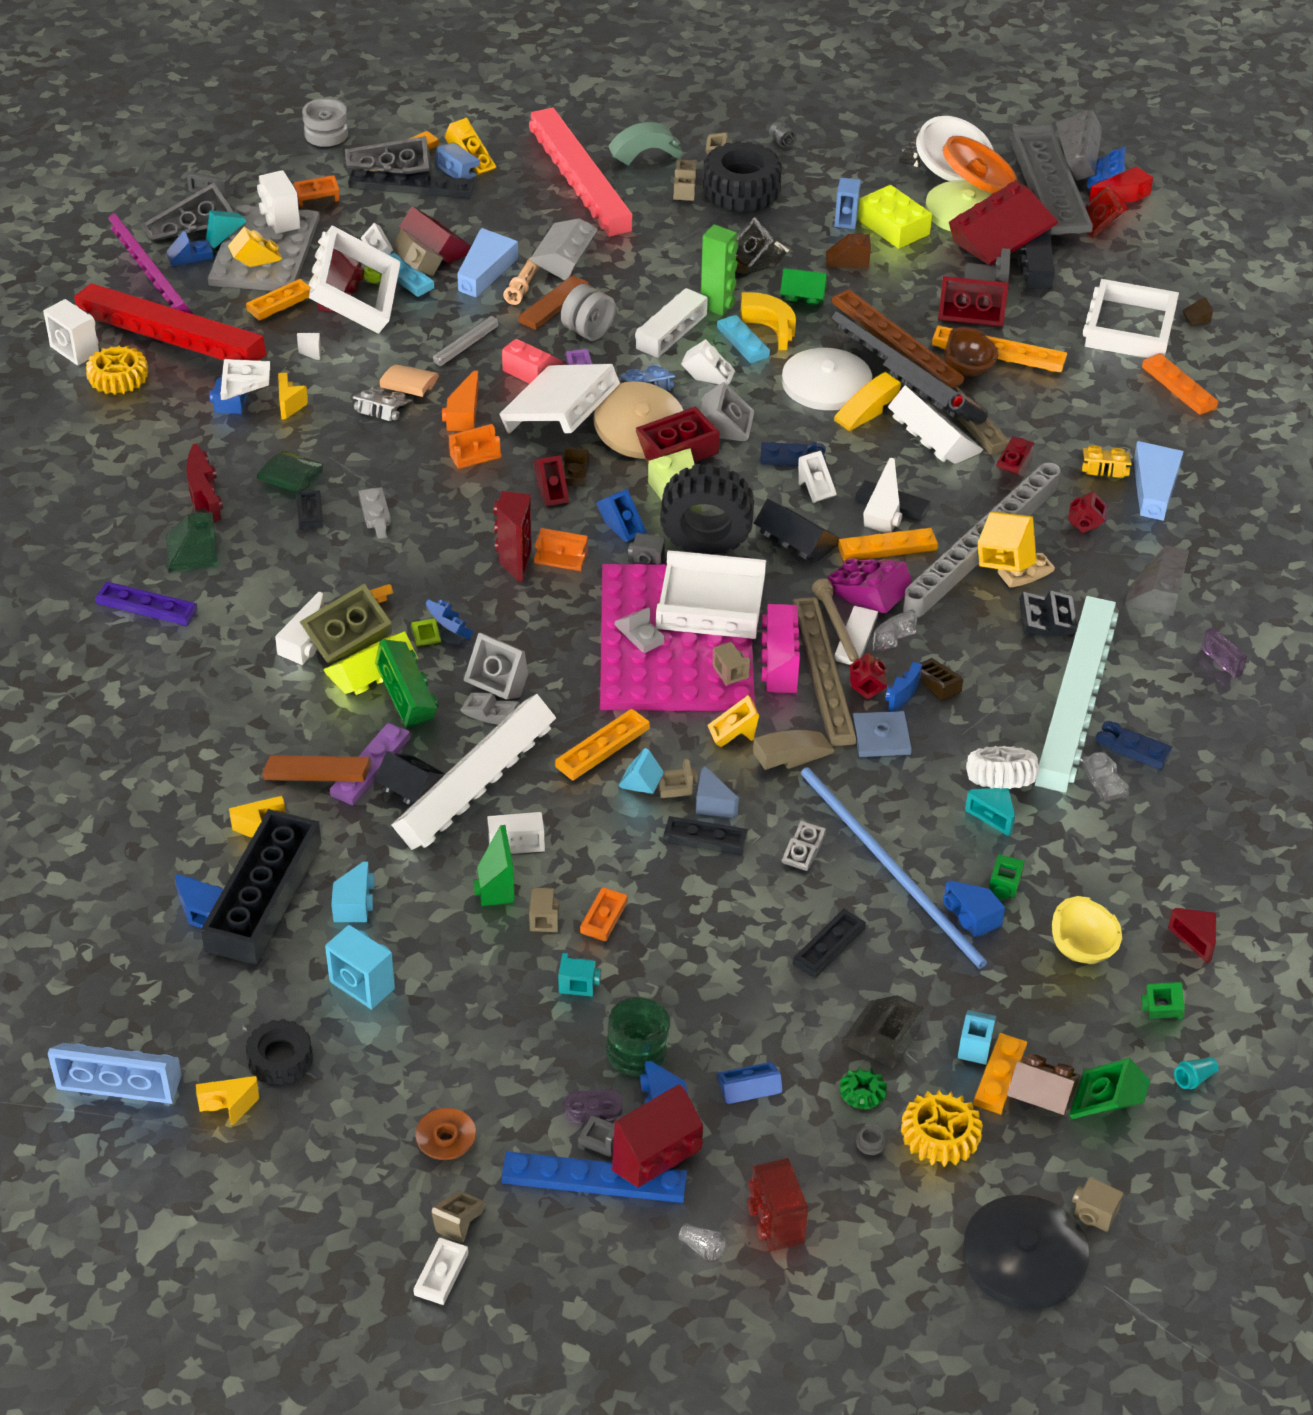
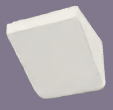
M297 333L299 353L315 360H320V333Z

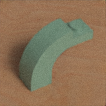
M644 122L630 126L620 132L608 145L613 157L627 165L641 151L648 148H660L678 159L683 154L680 141L672 136L669 127L655 122Z

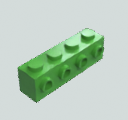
M713 225L703 235L701 294L708 297L707 310L723 316L729 309L733 308L736 301L734 288L737 282L735 279V270L737 268L736 252L738 249L737 232Z

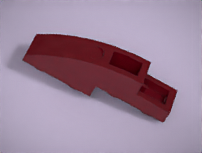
M195 443L189 451L186 467L191 501L195 511L205 508L211 521L215 522L221 520L220 510L223 509L220 496L215 495L214 479L217 478L216 470L213 465H209L206 451H202L198 443Z

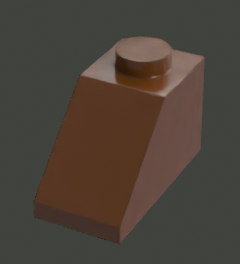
M856 233L846 235L826 251V267L869 268L870 234Z

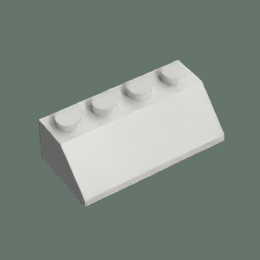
M907 386L902 388L888 406L894 412L892 417L902 425L906 423L908 425L906 429L912 435L922 437L920 442L928 449L933 447L936 450L934 455L943 462L949 460L956 464L983 451L976 442L932 403Z

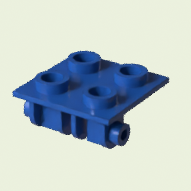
M1125 146L1097 159L1096 173L1088 177V189L1125 170Z

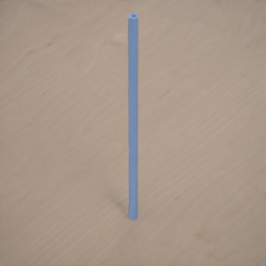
M809 767L804 768L801 771V775L977 968H983L987 964L985 958Z

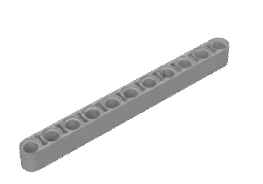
M1049 462L1040 465L912 582L905 590L904 613L912 618L923 616L979 564L978 541L991 512L1030 516L1058 489L1060 467Z

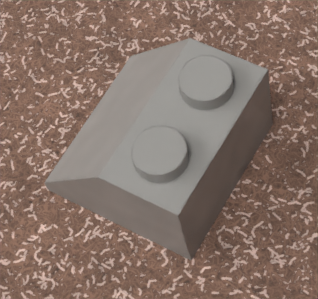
M723 382L704 395L700 411L718 429L720 439L745 442L749 438L754 410Z
M478 633L463 681L506 700L520 698L528 676L525 651L486 634Z

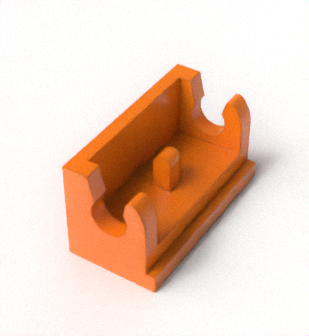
M335 175L294 182L298 208H303L304 200L334 196V201H339L340 190Z
M493 424L449 435L450 456L458 469L502 457L500 438L495 436Z
M541 528L534 547L537 549L534 563L581 571L588 555V536Z

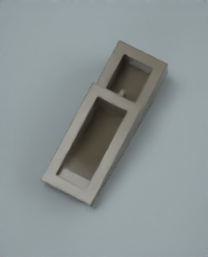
M677 159L673 200H694L697 160Z
M789 730L754 738L753 753L765 770L781 764H785L787 769L833 754L834 748L822 732Z

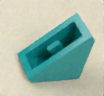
M210 210L206 240L215 248L247 221L239 213Z
M971 789L967 793L965 811L1005 835L1010 836L1013 830L1015 813L1009 789Z

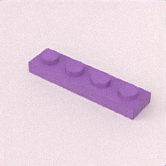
M387 723L358 756L370 757L372 763L365 781H336L330 788V796L353 806L375 781L374 778L386 752L399 753L411 739L410 731Z

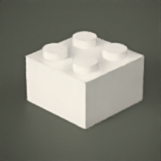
M281 170L260 175V184L257 185V190L262 202L259 203L261 214L266 216L268 226H272L276 234L299 229L297 192L285 172Z
M66 299L43 310L50 347L76 365L89 360L90 356H94V352H99V341L95 331L96 323L90 314L85 313L77 305H73Z

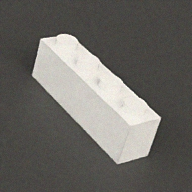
M685 288L644 325L637 329L635 333L636 349L659 358L707 315L708 297Z

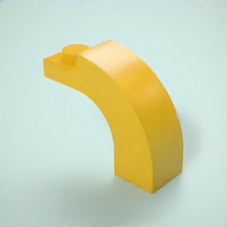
M741 292V320L744 323H758L769 326L777 334L778 350H787L788 341H792V337H795L796 316L792 308L784 301L767 294Z

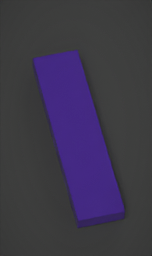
M106 582L95 597L96 604L186 626L198 610L197 603L111 582Z

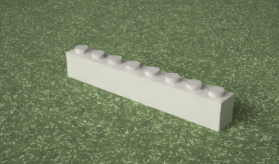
M538 694L524 700L392 824V827L411 850L419 846L425 848L436 839L434 834L438 830L442 832L453 823L451 818L455 814H462L470 807L468 802L472 798L475 800L486 792L485 785L489 782L492 784L503 775L501 770L505 766L509 768L519 760L517 755L521 751L523 753L528 751L535 745L533 740L537 736L540 738L551 729L549 724L556 719L555 715Z

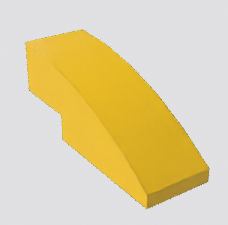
M886 372L880 374L851 397L835 415L834 421L847 430L852 431L882 414L883 406L893 401L900 392L901 382Z

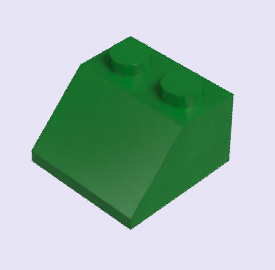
M783 268L780 290L781 298H785L784 301L790 303H797V300H805L806 304L819 305V302L824 303L828 286L827 273Z

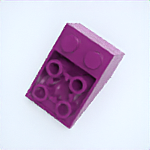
M850 558L844 561L843 565L837 571L831 573L828 578L834 590L833 594L857 607L875 610L880 613H887L905 596L906 588L912 583L906 562L894 560L878 561L875 559L857 560L856 558Z

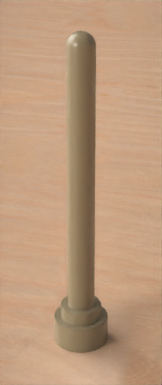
M828 579L817 580L812 585V591L818 600L823 601L849 660L854 662L859 659V656L832 599L833 587Z

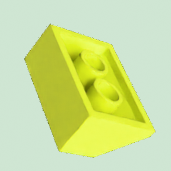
M405 631L384 638L406 642L409 650L414 651ZM380 641L323 669L325 674L345 694L355 692L358 695L370 689L368 684L371 682L382 683L383 679L375 664Z

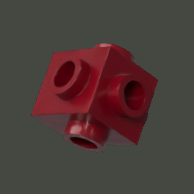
M1092 491L1083 497L1074 499L1070 503L1068 519L1074 527L1085 533L1091 529H1096L1100 524L1106 522L1108 506Z
M867 653L849 665L851 687L867 700L887 688V668L882 660L876 659L870 653Z

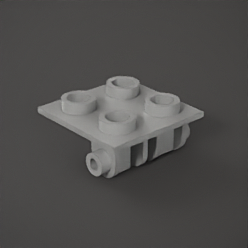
M375 386L369 390H363L352 397L358 400L354 404V409L358 413L372 417L376 415L377 418L389 421L398 420L399 411H397V408L413 401V399L405 397L404 393L384 392V388Z

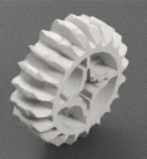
M1004 745L1003 747L979 748L968 756L967 773L969 780L976 785L980 784L982 787L988 786L991 789L1020 788L1034 783L1035 779H1037V773H1039L1038 758L1030 750L1015 748L1014 746L1006 747Z

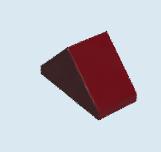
M1183 908L1173 909L1168 929L1206 963H1209L1212 960L1216 945V913Z

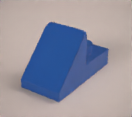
M183 231L166 251L171 267L213 259V252L209 241L199 240L190 243L186 231Z

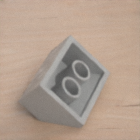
M580 218L554 223L530 258V261L566 280L572 275L589 249L598 228Z

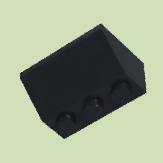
M768 498L753 523L761 528L759 531L761 534L771 539L773 535L779 538L778 543L787 549H791L792 546L798 549L796 554L806 560H809L811 557L817 560L822 559L838 546V541L841 539L789 508Z

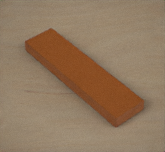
M571 275L518 316L519 323L537 330L562 310L564 301L575 287L580 284L589 285V282Z
M270 755L262 774L264 780L364 782L372 763L370 757Z

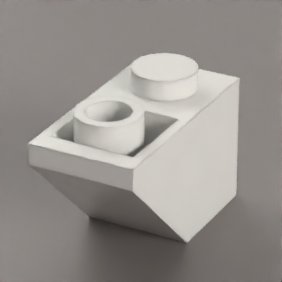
M707 340L688 350L681 363L695 380L714 384H721L723 382L727 385L730 384L735 372L731 364Z

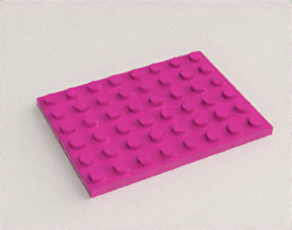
M602 564L600 710H630L632 708L633 710L727 711L748 695L755 705L751 638L657 629L664 635V644L643 653L615 626V621L635 611L649 607L650 623L656 628L657 604H660L667 565ZM732 642L736 649L743 653L744 658L748 657L750 659L749 678L725 685L712 666L713 647Z

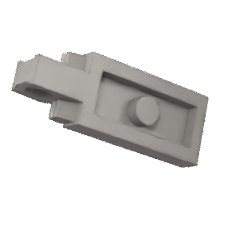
M382 487L359 491V499L367 528H375L377 539L387 538L386 526L391 525V518Z

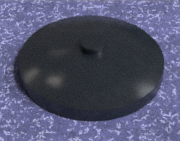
M1011 1195L985 1204L973 1215L964 1236L963 1258L971 1278L992 1298L1017 1308L1040 1309L1059 1304L1076 1292L1086 1274L1089 1248L1080 1225L1063 1208L1039 1197Z

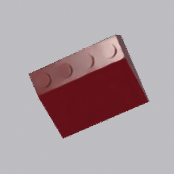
M1016 180L949 221L953 242L989 266L996 263L997 256L1001 257L1002 248L1010 249V253L1058 224L1056 218L1032 191Z

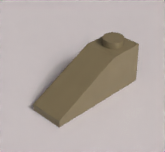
M402 228L392 245V248L404 262L415 270L434 276L443 259L441 255Z

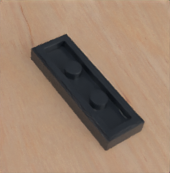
M864 480L856 493L855 500L868 504L877 484ZM898 491L900 513L921 521L930 507V500Z
M669 816L663 835V842L743 855L748 829Z
M843 908L793 957L792 964L813 978H816L865 929L866 922Z

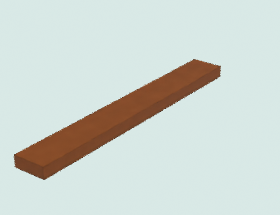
M850 289L832 297V303L883 343L950 388L963 383L964 376Z

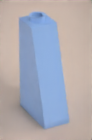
M482 228L458 271V291L477 298L518 260V241Z
M1137 441L1133 464L1141 516L1164 521L1184 451Z

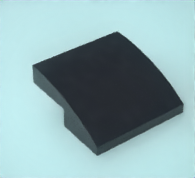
M1051 590L1046 597L1027 592L1021 594L1019 601L1024 633L1058 636L1076 633L1078 627L1073 597L1071 595Z

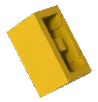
M991 512L978 541L979 565L981 567L1021 572L1036 564L1033 516Z

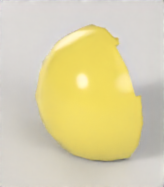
M1076 896L1065 899L1057 906L1052 921L1053 938L1058 950L1072 961L1087 964L1099 963L1112 956L1119 949L1122 941L1121 926L1116 916L1112 915L1102 905L1090 900L1091 898Z

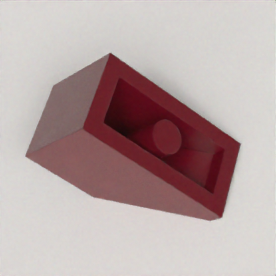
M561 455L534 461L537 485L545 505L551 506L570 502Z

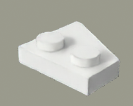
M224 359L221 400L268 386L270 361Z

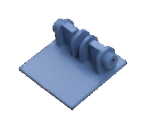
M651 365L647 367V370L642 371L630 369L626 371V374L619 375L626 382H651V384L667 392L674 388V382L670 378L675 377V375L667 369L660 367V365Z

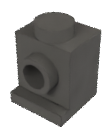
M636 533L634 543L630 542L628 548V557H633V564L661 565L663 563L665 537Z

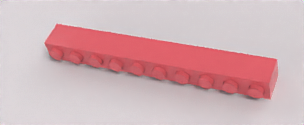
M548 108L531 112V121H529L530 131L536 135L538 142L544 146L545 152L549 153L552 157L553 163L557 164L561 174L565 175L568 184L572 185L575 189L576 195L580 196L583 200L584 206L588 207L592 217L598 221L600 228L609 237L631 232L632 213L556 110Z

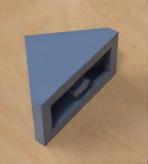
M706 766L701 768L696 814L727 818L737 817L739 797Z

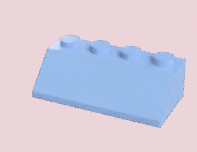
M61 1043L49 1048L48 1051L56 1088L60 1090L172 1104L182 1076L179 1058L167 1054L156 1055L141 1051L116 1050L111 1047H92L80 1043Z

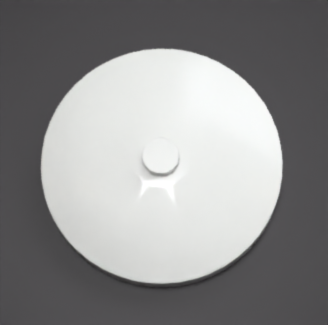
M938 116L928 120L917 135V151L924 164L932 172L945 180H965L953 170L943 155V146L950 137H968L993 150L985 134L976 126L963 119L952 116Z
M814 348L797 353L786 362L782 372V385L785 392L796 402L818 410H840L853 395L872 380L871 370L861 358L850 352L835 348Z

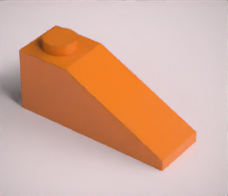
M473 371L447 398V407L442 408V421H446L447 431L475 429L479 392L478 371Z

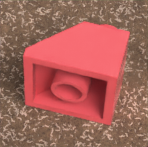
M518 339L513 340L502 349L503 371L529 384L547 366L565 365L564 361Z

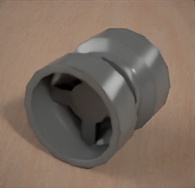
M783 121L775 122L769 130L770 137L777 141V144L782 148H789L796 141V133Z

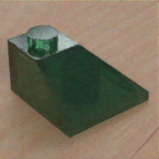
M212 512L188 514L166 535L169 571L218 566Z

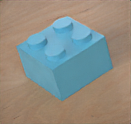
M348 925L325 945L329 981L371 1010L395 989L392 952L385 945L378 944L370 939L364 931H358L351 925Z

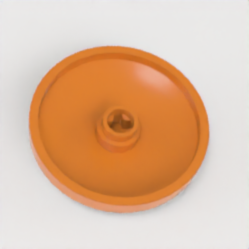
M952 136L943 146V155L953 170L966 181L986 192L996 193L1009 183L1017 181L1016 174L1011 166L995 151L976 140L964 136Z

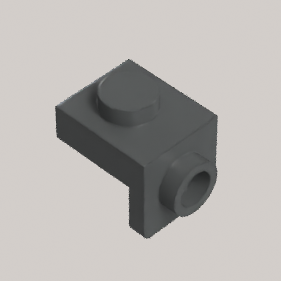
M591 1115L578 1137V1145L611 1158L613 1155L615 1123L613 1124Z

